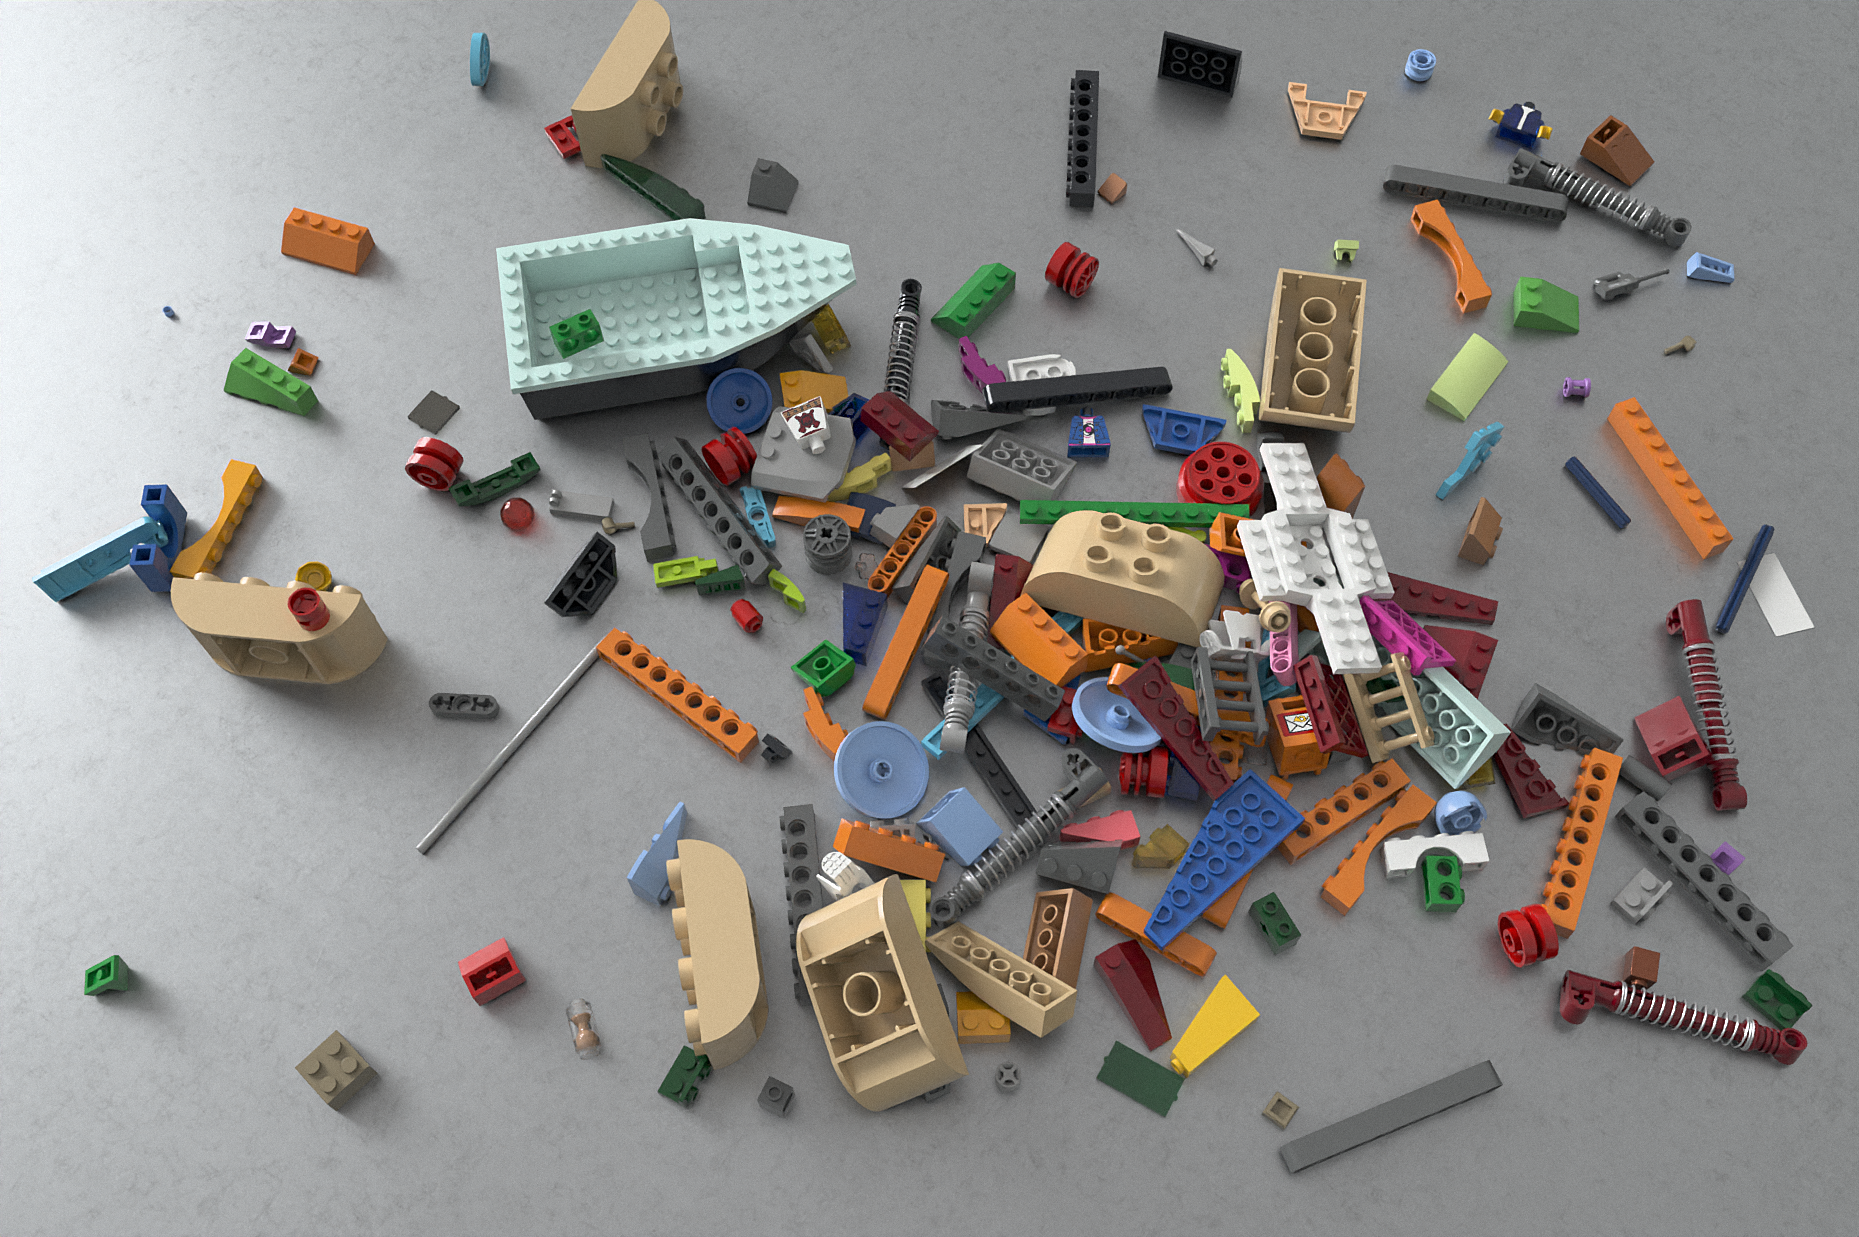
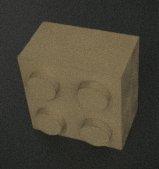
M337 1030L295 1067L324 1102L335 1111H338L378 1074L354 1046Z

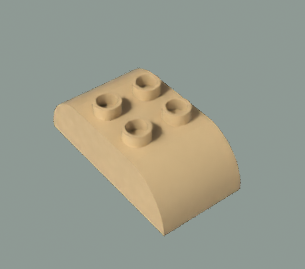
M655 0L637 1L570 108L585 166L609 168L634 160L646 150L654 135H662L667 121L666 114L671 107L677 108L681 103L683 86L680 83L678 57L675 53L670 20L665 9Z
M1279 268L1267 333L1259 420L1346 433L1352 431L1356 416L1366 279Z
M1076 511L1061 517L1050 529L1020 596L1027 593L1042 607L1194 647H1202L1199 640L1201 638L1200 634L1209 628L1208 621L1212 619L1224 586V572L1215 554L1201 541L1188 534L1170 530L1161 524L1149 525L1125 519L1117 513Z

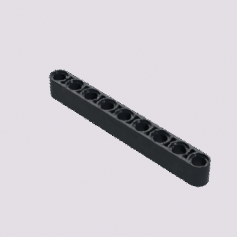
M1151 367L992 383L985 386L982 393L988 412L1000 413L1162 396L1170 393L1173 386L1165 367Z

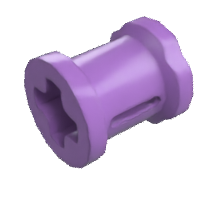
M1570 377L1565 378L1563 383L1564 397H1569L1570 395H1582L1583 398L1589 397L1591 391V380L1589 378L1584 380H1572Z

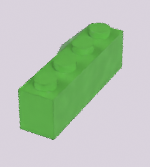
M247 348L230 364L224 386L225 393H235L248 400L252 398L260 401L262 404H272L278 406L279 409L305 416L318 402L311 386Z

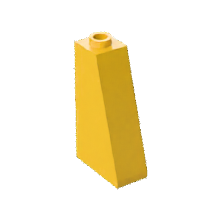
M1226 974L1220 979L1170 1055L1172 1060L1170 1063L1173 1069L1180 1075L1183 1073L1186 1078L1252 1026L1260 1016L1259 1012Z

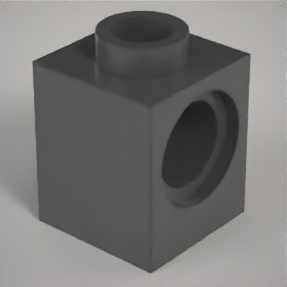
M769 1076L757 1101L761 1108L783 1118L795 1096L793 1087Z

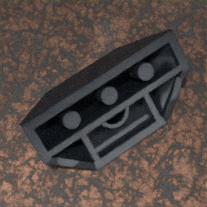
M596 532L575 554L552 585L544 604L561 617L592 615L618 579L615 545L599 532Z

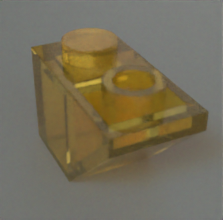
M1166 824L1162 829L1158 827L1150 835L1149 839L1151 840L1145 846L1140 844L1132 854L1134 856L1132 866L1134 868L1170 869L1187 852L1190 843L1169 824Z

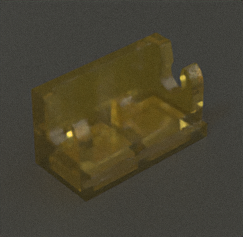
M828 304L812 320V323L827 349L831 348V353H836L846 347L849 348L851 344Z

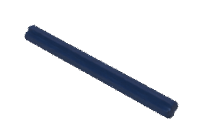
M1764 524L1761 527L1716 624V631L1723 634L1729 632L1774 534L1775 529L1773 526Z

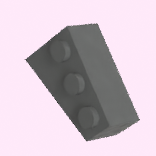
M1123 840L1044 843L1035 874L1109 894Z

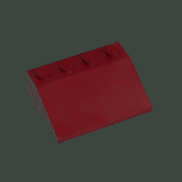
M1424 625L1423 629L1456 660L1453 666H1446L1444 668L1478 700L1498 640L1476 631Z

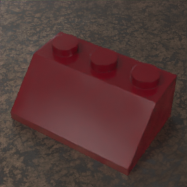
M891 391L875 394L861 408L860 421L909 462L939 434V430Z

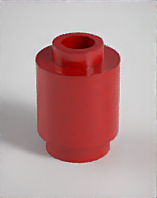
M739 599L731 606L732 617L746 633L756 632L761 628L763 616L749 601Z

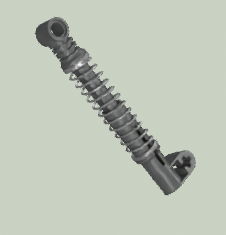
M1520 148L1513 158L1503 180L1504 184L1523 187L1529 176L1543 181L1544 185L1549 188L1552 187L1554 189L1556 187L1560 189V193L1564 191L1567 192V196L1569 194L1575 196L1574 200L1580 198L1582 203L1586 201L1589 203V206H1596L1598 203L1596 210L1601 205L1606 207L1604 213L1608 209L1613 210L1611 217L1616 212L1621 214L1619 220L1626 216L1628 217L1626 224L1632 219L1635 221L1634 227L1639 224L1638 229L1644 232L1653 229V233L1659 232V236L1664 234V240L1670 246H1681L1692 229L1691 223L1685 218L1679 217L1670 220V216L1666 218V214L1660 215L1661 212L1652 204L1645 209V201L1637 205L1638 199L1636 197L1630 202V194L1621 198L1622 190L1615 195L1614 187L1606 191L1607 184L1601 185L1599 180L1594 182L1592 177L1586 178L1584 173L1579 175L1577 170L1570 171V167L1564 168L1563 163H1553L1523 148Z
M1070 748L1061 757L1063 773L1071 782L1061 791H1055L1050 795L1051 800L1046 799V805H1039L1040 810L1037 813L1032 812L1033 816L1029 820L1025 818L1026 822L1022 826L1018 824L1019 829L1015 832L1011 831V842L1003 837L1007 845L1002 849L999 844H996L1000 850L996 855L989 850L993 858L987 861L982 857V860L986 863L982 868L974 863L978 869L974 875L970 870H967L969 874L964 873L959 877L958 888L954 886L952 888L953 892H947L948 897L944 895L932 902L930 914L936 925L942 928L953 925L957 921V917L961 915L960 910L964 912L966 910L965 906H971L970 901L974 903L986 897L984 888L988 891L993 890L991 881L999 885L1000 879L998 875L1007 878L1005 868L1014 872L1015 868L1012 862L1021 865L1020 856L1028 859L1030 851L1036 852L1037 845L1043 846V840L1051 838L1050 833H1057V827L1065 826L1066 819L1072 820L1077 814V809L1108 782L1105 774L1081 750ZM1077 762L1079 769L1082 771L1079 775L1077 773V766L1075 765V763ZM942 908L950 909V913L946 917L938 916V912Z

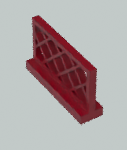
M1310 655L1293 665L1320 753L1328 754L1332 751H1337L1360 758L1366 757L1368 753L1342 675L1333 674L1331 666L1319 663L1318 656Z

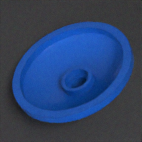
M734 368L721 373L714 379L707 393L708 412L716 425L725 431H728L731 427H737L743 434L751 433L759 429L767 421L772 410V393L767 382L759 374L749 369ZM738 399H744L745 404L743 406H738Z

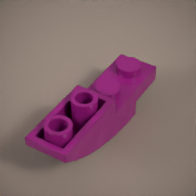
M967 336L959 339V353L962 356L961 371L976 389L982 393L983 388L989 384L1006 382V377L1002 370L999 371L995 364L988 366L986 360L979 356L974 342L971 343Z

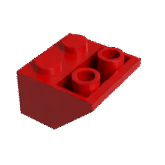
M504 937L458 962L461 975L469 992L479 1006L526 981Z

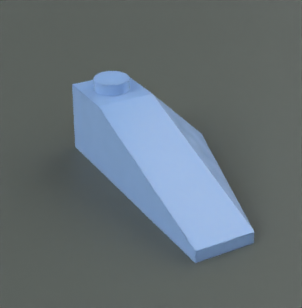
M682 802L678 803L663 825V833L654 835L651 849L649 851L643 850L627 876V880L635 895L658 906H661L664 900L667 901L672 893L668 881L666 861L678 859L679 856L677 840H682L687 817V810Z

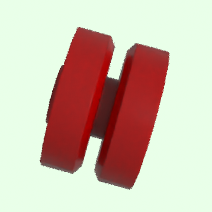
M423 437L418 440L414 447L413 455L409 457L405 471L414 481L422 486L436 491H448V488L452 487L456 478L455 474L459 473L464 459L459 451L448 443L430 437Z
M1534 903L1524 906L1520 911L1509 910L1502 912L1498 916V932L1507 956L1516 967L1522 968L1534 964L1536 959L1543 962L1553 959L1558 955L1559 943L1555 926L1547 911L1540 904Z

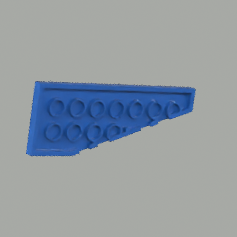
M1249 769L1214 801L1208 816L1204 819L1198 834L1193 839L1177 868L1176 874L1166 888L1165 894L1144 928V934L1162 951L1301 826L1305 818L1254 771Z

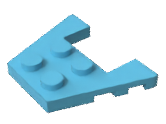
M1495 422L1487 426L1488 430L1482 428L1479 432L1475 431L1464 447L1468 450L1457 470L1442 483L1436 496L1444 500L1471 472L1478 468L1481 461L1485 463L1492 454L1490 451L1491 447H1495L1502 438L1500 435L1504 428L1502 424Z

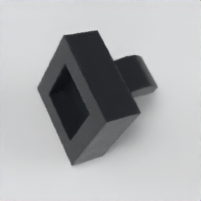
M767 733L762 740L768 747L762 752L761 756L767 761L773 763L778 756L787 758L792 752L790 748L771 734Z

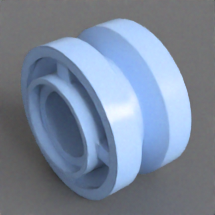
M1424 49L1414 50L1408 57L1405 67L1406 75L1415 81L1428 80L1433 74L1436 57L1433 53Z

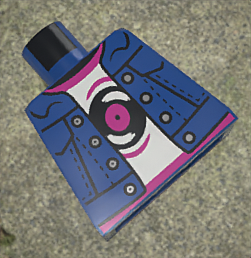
M1090 407L1082 408L1080 416L1072 417L1067 458L1109 457L1111 442L1104 417L1093 416V409Z

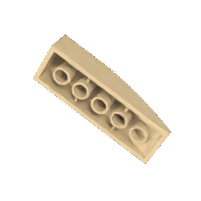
M958 921L925 940V945L939 961L974 994L999 1013L1040 1038L1073 1017L1077 990Z

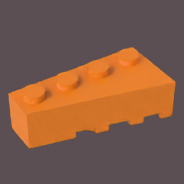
M1086 618L1083 619L1082 647L1088 653L1087 670H1085V673L1113 667L1117 663L1128 664L1136 662L1124 654H1117L1116 647L1119 645L1124 646L1126 651L1138 658L1145 660L1153 658L1155 655L1156 657L1174 654L1178 642Z
M843 818L841 819L833 847L845 856L932 882H937L945 857V853L939 850V845L925 841L923 845L917 843L914 837L902 834V837L893 835L891 830L881 827L877 830L871 828L870 824L858 820L852 822Z

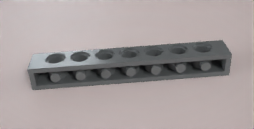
M673 437L657 455L662 461L663 468L671 473L674 477V483L686 493V499L694 504L698 515L709 524V530L718 536L721 546L729 551L733 557V562L744 571L745 578L752 584L766 585L769 582L768 575L772 569L779 571L782 565L690 443L685 439Z
M1643 791L1622 807L1615 815L1762 971L1794 947L1786 934L1779 931L1770 922L1769 917L1751 902L1749 896L1733 884L1731 878L1713 863L1712 858L1694 843L1691 836L1685 834L1676 825L1675 820L1658 806L1653 797L1648 796ZM1645 818L1650 819L1653 824L1648 823ZM1664 837H1667L1671 843L1665 841ZM1682 855L1685 856L1689 860V862H1686L1682 858ZM1700 874L1705 876L1708 882L1704 881L1701 878ZM1719 894L1723 895L1726 901L1722 900ZM1738 913L1741 914V915L1745 918V921H1743L1742 919H1740V917L1738 916ZM1757 933L1764 938V941L1758 937Z
M813 804L783 807L784 816H779L781 831L786 833V839H781L783 854L788 856V862L783 863L784 875L790 879V886H785L787 901L792 902V909L788 910L789 925H794V934H790L791 949H796V958H792L793 974H798L799 982L794 983L795 999H800L802 1007L813 1004L798 961L796 947L797 930L805 916L823 908L821 883L816 877L818 874L820 875ZM796 830L804 831V834L801 836L792 835ZM798 853H805L807 855L802 860L794 858ZM801 876L809 878L806 883L801 884L797 882V879ZM802 900L811 901L808 907L799 906Z

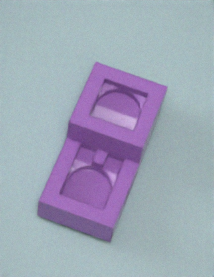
M269 321L252 322L245 340L261 346L290 348L296 330L292 326L274 327Z

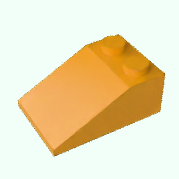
M803 370L779 373L784 407L792 408L820 396L828 415H852L846 378L844 376Z

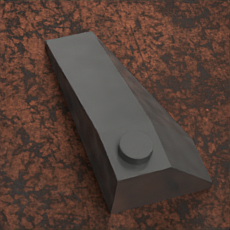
M931 400L932 423L939 430L938 435L942 439H952V436L960 437L1026 419V415L1021 410L990 413L986 407L972 404L970 408H967L964 405H960V402Z

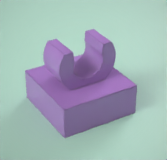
M1726 841L1710 855L1713 863L1728 876L1746 859Z

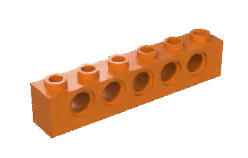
M1393 758L1387 762L1383 760L1378 762L1367 775L1361 773L1352 781L1353 784L1350 786H1341L1333 793L1334 796L1330 799H1321L1310 812L1304 810L1300 813L1305 818L1304 823L1277 846L1290 865L1396 797L1403 788L1407 789L1411 780ZM1374 781L1380 782L1383 787H1377ZM1354 794L1362 795L1365 800L1357 799ZM1335 806L1344 808L1345 812L1337 811ZM1316 819L1324 820L1326 825L1318 824ZM1296 832H1304L1307 838L1299 837Z

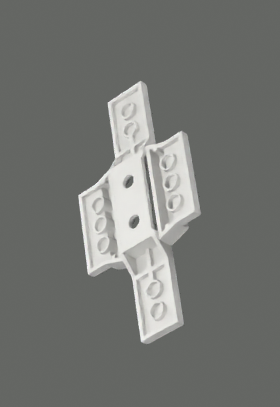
M1262 443L1260 452L1277 501V511L1264 514L1262 520H1239L1237 524L1259 600L1285 601L1305 606L1315 616L1333 674L1379 673L1382 665L1359 601L1362 596L1369 595L1372 599H1391L1394 595V590L1368 519H1352L1350 513L1326 507L1304 443ZM1322 528H1324L1344 589H1342L1335 573L1336 568L1332 564L1329 549L1323 538ZM1301 541L1309 542L1312 545V549H1307L1301 545ZM1319 578L1323 580L1325 586L1320 587L1317 583L1313 582V579Z

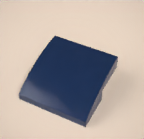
M851 492L846 505L865 509L859 533L850 530L851 537L858 540L861 536L882 545L883 542L870 535L873 527L870 522L876 513L881 515L885 508L895 507L896 504L868 494Z

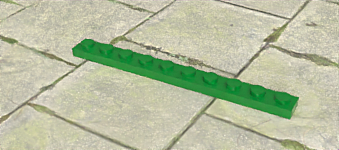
M1020 500V524L1054 525L1061 517L1076 511L1117 513L1125 519L1149 525L1161 524L1166 527L1210 528L1219 512L1250 519L1249 504Z

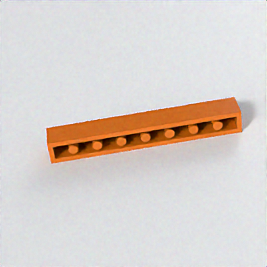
M1633 397L1615 404L1607 418L1699 554L1705 560L1723 553L1734 538L1639 402Z

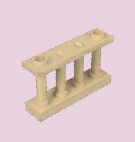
M1404 652L1391 654L1393 663L1382 666L1379 673L1343 674L1372 763L1390 759V750L1419 742L1421 749L1434 745V732L1427 724L1410 673L1411 663L1408 657L1404 655ZM1396 672L1400 686L1373 695L1368 693L1367 681ZM1404 695L1408 707L1407 710L1381 718L1376 716L1373 708L1375 704ZM1412 719L1416 733L1390 741L1384 740L1381 732L1382 727Z

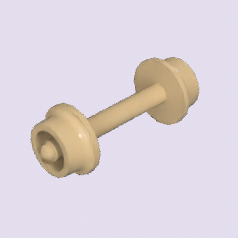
M1247 579L1242 583L1239 589L1240 601L1249 609H1262L1259 621L1264 629L1279 633L1290 626V610L1286 604L1279 601L1270 603L1268 601H1260L1253 579Z

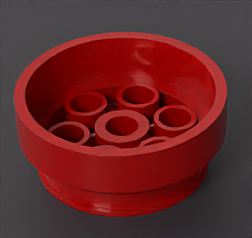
M1213 442L1200 447L1184 461L1179 471L1176 493L1179 503L1249 504L1250 518L1260 504L1264 480L1255 458L1246 449L1234 443Z

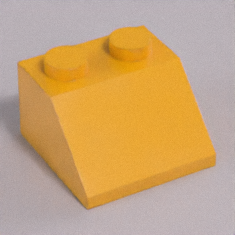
M972 991L956 992L958 1044L1010 1042V1019L999 1013Z

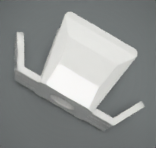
M1225 610L1223 612L1225 622L1209 620V630H1205L1200 634V644L1202 647H1207L1208 657L1217 658L1219 661L1242 663L1248 651H1253L1254 660L1257 663L1270 655V639L1260 646L1261 624L1259 615L1249 613L1242 615L1237 611ZM1245 640L1252 641L1254 649L1245 648Z
M840 852L829 853L822 860L823 871L838 886L819 874L816 876L835 901L851 895L856 884L862 889L875 884L863 868Z

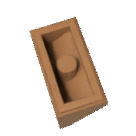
M933 441L923 448L910 462L889 446L892 471L935 466Z

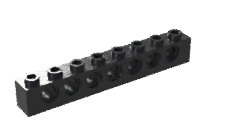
M1076 70L1075 78H1071L1070 90L1074 91V93H1070V105L1074 106L1070 108L1069 120H1073V123H1069L1068 135L1072 136V138L1068 139V151H1072V153L1068 154L1067 166H1071V170L1067 169L1066 182H1070V185H1066V198H1070L1069 206L1094 208L1099 71Z

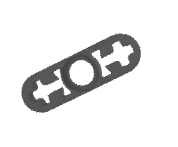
M437 693L429 700V708L437 717L492 719L497 716L500 710L499 704L491 695ZM441 701H444L445 705L438 709L436 705H440ZM461 702H470V707L467 710H458ZM488 703H490L492 707L485 711L483 707H487Z

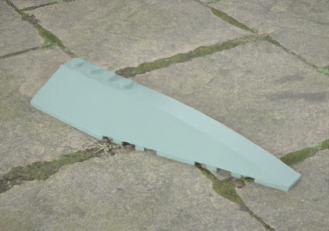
M1336 574L1339 584L1344 589L1340 576ZM1319 578L1313 579V582L1317 583L1320 587L1325 586L1323 580ZM1371 634L1381 665L1393 663L1391 653ZM1444 667L1425 668L1420 675L1414 676L1411 673L1427 724L1434 732V745L1421 749L1419 742L1410 745L1454 789H1458L1498 751L1511 731ZM1396 672L1381 676L1383 680L1393 679L1397 687L1400 686ZM1405 699L1401 702L1386 703L1383 701L1377 703L1379 707H1383L1387 713L1386 716L1408 709ZM1412 719L1391 725L1402 737L1416 733Z

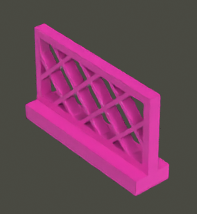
M1369 595L1362 596L1359 602L1370 633L1391 654L1404 652V655L1408 657L1411 663L1410 672L1414 676L1420 675L1425 668L1454 665L1456 660L1393 600L1374 601Z

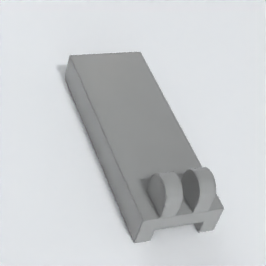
M553 490L549 501V511L551 514L603 520L604 518L611 517L615 502L611 497Z

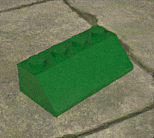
M1001 263L982 265L931 318V322L958 339L965 336L969 338L1015 289L1016 272Z

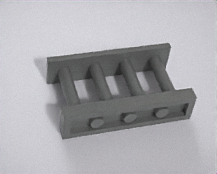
M1197 647L1190 662L1203 741H1213L1215 735L1220 730L1253 732L1255 745H1260L1264 736H1267L1269 732V723L1265 720L1257 676L1258 663L1254 660L1253 651H1248L1243 662L1240 663L1211 660L1208 657L1207 647ZM1211 670L1242 672L1244 682L1215 680L1211 676ZM1214 689L1246 692L1247 702L1218 700L1215 697ZM1217 709L1249 712L1251 722L1221 720L1218 717Z

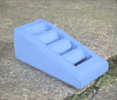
M1696 252L1687 261V276L1696 279L1732 283L1735 281L1734 264Z

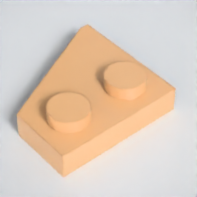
M1007 503L964 504V532L986 537V547H988L1007 511Z

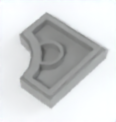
M797 334L788 342L795 355L807 361L817 373L829 374L834 370L811 334Z

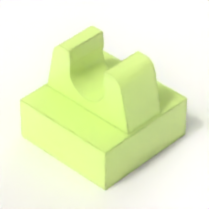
M1337 240L1334 243L1337 260H1342L1343 253L1349 255V261L1354 260L1356 251L1359 249V241Z

